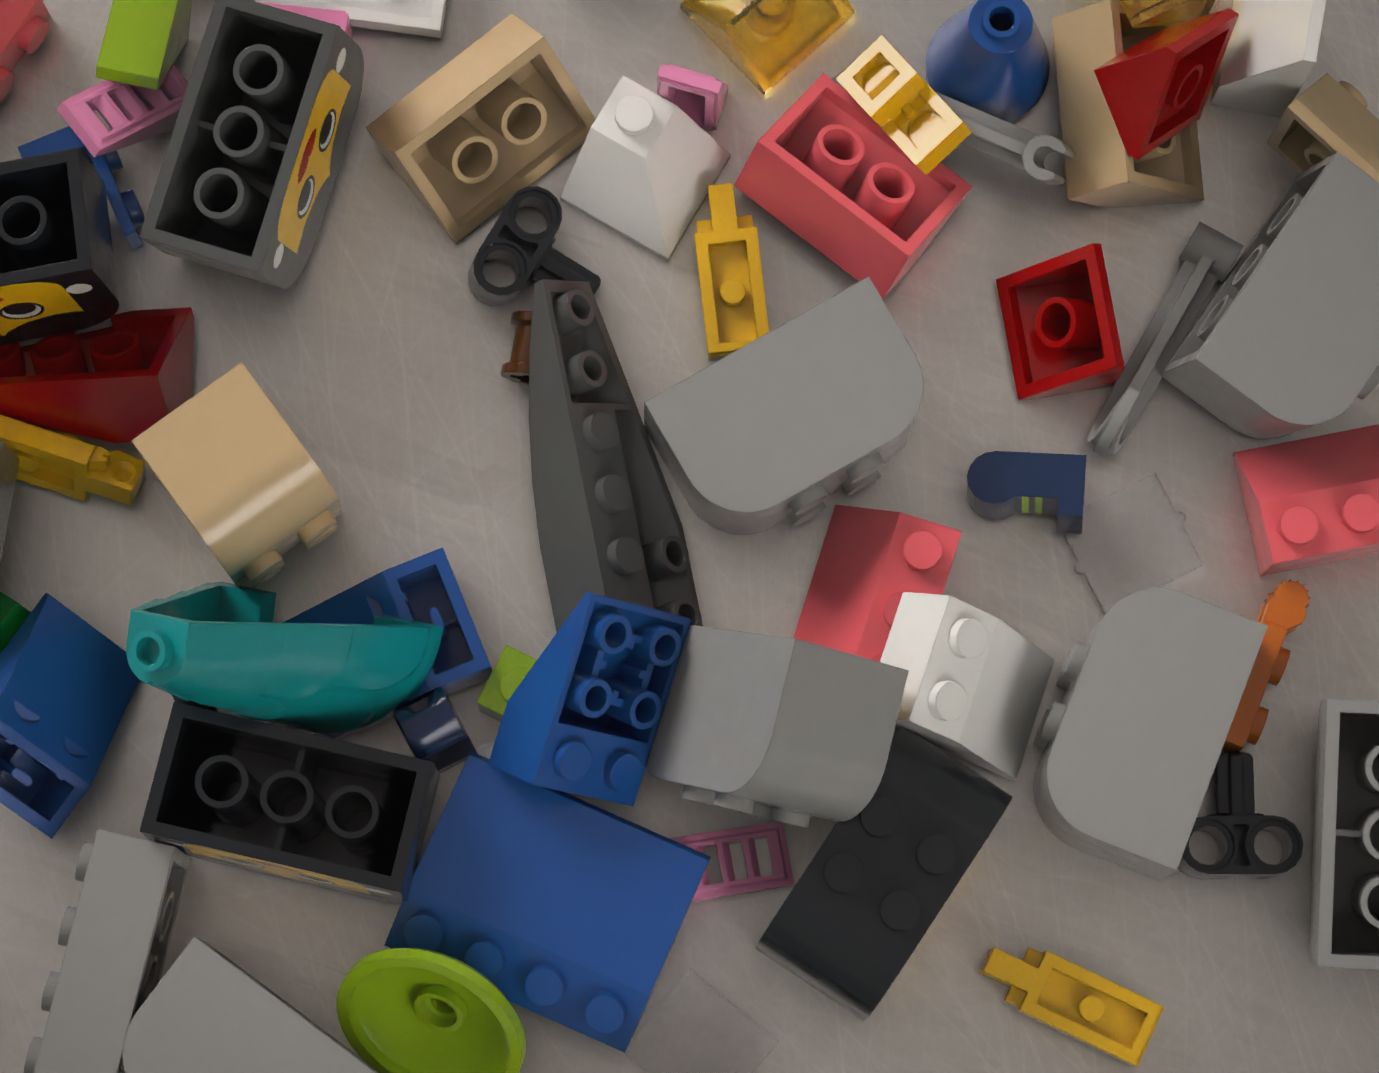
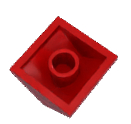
M1227 8L1157 31L1094 70L1128 155L1139 160L1200 119L1239 16L1237 12Z
M1092 243L996 279L1018 400L1040 399L1108 388L1115 385L1125 366L1101 244Z

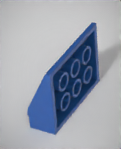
M471 752L413 875L408 901L402 900L384 946L391 949H426L456 958L486 976L499 988L508 1001L625 1053L644 1014L711 857L563 791L532 785L489 765L488 758Z

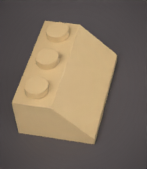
M1104 0L1051 18L1054 41L1052 56L1056 65L1059 96L1058 118L1061 124L1062 141L1069 145L1076 154L1074 159L1064 156L1063 177L1067 185L1068 200L1103 208L1194 203L1204 200L1197 121L1137 160L1126 152L1094 72L1095 69L1155 32L1185 23L1187 20L1119 0Z
M511 13L365 128L397 175L446 234L457 243L506 205L517 191L529 187L581 146L596 119L545 37Z
M1326 73L1295 98L1286 108L1266 143L1299 173L1339 152L1379 182V119L1366 108V99L1353 85L1346 81L1338 83Z

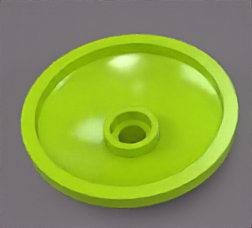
M393 948L373 952L357 961L350 968L338 990L336 1009L344 1035L357 1054L379 1073H519L522 1068L527 1045L524 1029L518 1015L505 995L493 982L473 967L456 958L436 951L419 948Z

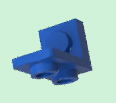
M70 126L18 147L22 158L79 148L89 163L94 164L97 173L104 181L106 195L131 250L143 246L136 229L144 223L145 216L133 189L121 193L113 174L114 171L124 168L117 150L94 158Z

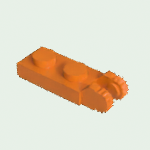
M1292 579L1288 582L1283 580L1280 583L1281 585L1277 584L1273 592L1267 594L1268 598L1264 600L1266 604L1260 609L1256 621L1267 625L1268 628L1221 752L1223 753L1239 752L1245 747L1246 742L1255 745L1263 731L1269 709L1260 706L1268 683L1277 686L1280 682L1290 656V650L1281 647L1285 635L1296 630V627L1304 622L1307 614L1305 608L1310 605L1308 603V600L1311 598L1308 596L1309 590H1306L1305 584L1301 585L1299 580L1296 582L1292 581Z

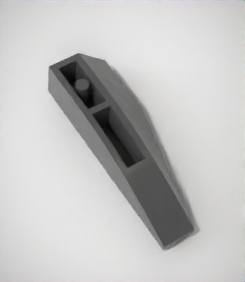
M542 279L534 283L529 351V433L532 486L539 543L556 632H558L586 592L692 619L690 625L703 626L683 526L590 283Z

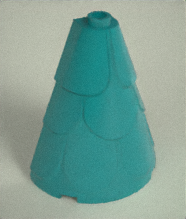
M214 582L203 584L188 591H180L165 599L156 598L132 609L126 643L128 664L136 677L144 683L182 700H191L199 704L218 707L251 720L266 721L307 732L337 734L373 726L385 720L384 716L394 710L402 701L412 698L424 682L435 661L441 642L443 626L389 615L374 616L373 624L273 623L276 592L246 586H239L237 588L235 584Z

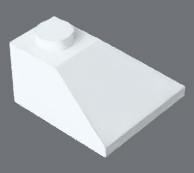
M622 75L588 132L562 191L560 201L668 262L707 198V185H714L731 158V154L677 105Z

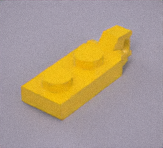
M733 183L707 185L711 219L696 221L697 233H694L709 361L720 360L769 332L757 226L753 227L752 215L736 216Z
M0 415V440L4 441L19 458L16 479L82 501H86L89 494H97L131 506L144 479V461L119 449L109 452L101 446L96 447L95 445L83 442L80 438L70 433H55Z
M993 947V949H989L979 973L1010 987L1004 1001L1017 1007L1018 1012L1133 1067H1138L1164 1010L1162 1005L1049 951L1041 953L1029 947L1023 959L1020 960Z

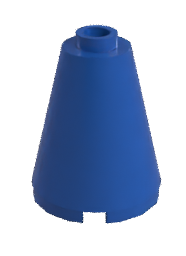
M1022 0L975 1L947 19L939 27L929 44L926 55V80L935 92L1009 123L1029 112L1038 104L1049 79L1050 61L1047 47L1028 6Z

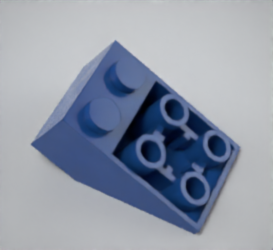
M443 547L384 570L283 622L373 624L374 616L389 615L443 626L441 642L435 661L424 682L410 700L402 701L394 710L384 716L385 720L381 722L394 718V711L425 698L440 687L448 696L488 680L492 673L491 665ZM364 729L337 734L308 733L339 740Z
M586 592L507 701L488 764L535 786L634 806L692 619Z
M48 593L43 595L0 653V803L52 839L92 785L139 678L132 672L128 664L126 651Z

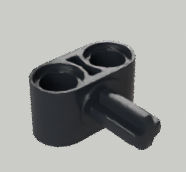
M535 186L525 187L517 191L509 199L487 235L468 272L469 287L473 295L481 302L491 306L509 303L516 298L524 285H529L532 279L537 282L542 279L589 282L593 294L595 295L601 283L598 275L552 248L556 240L554 236L562 221V207L557 197L549 190ZM525 206L537 208L544 214L547 223L546 230L539 234L524 232L517 225L515 211ZM490 259L506 261L511 265L515 273L514 283L507 287L491 285L483 275L482 265Z
M1245 752L1221 753L1215 767L1216 814L1196 818L1190 834L1191 837L1193 832L1204 831L1214 836L1220 849L1219 857L1215 864H1201L1191 855L1188 840L1178 867L1179 871L1190 878L1200 880L1269 879L1287 872L1296 866L1302 856L1304 844L1300 831L1294 823L1284 817L1255 813L1254 765L1251 754ZM1258 832H1272L1281 840L1284 852L1279 864H1267L1260 860L1255 853L1254 841Z

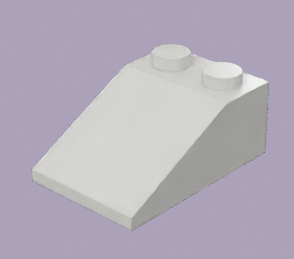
M1217 0L1214 13L1229 8L1237 12L1239 16L1213 82L1210 105L1281 118L1286 108L1295 99L1316 63L1326 0Z
M903 592L880 660L881 663L909 670L895 729L899 730L902 726L919 734L941 750L1007 779L1016 780L1054 659L1001 619L953 596Z

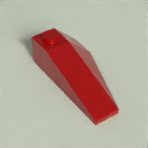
M192 308L128 311L114 314L111 317V327L76 334V331L46 337L35 344L20 347L19 342L0 345V415L28 424L112 443L132 442L131 440L193 397L194 315Z

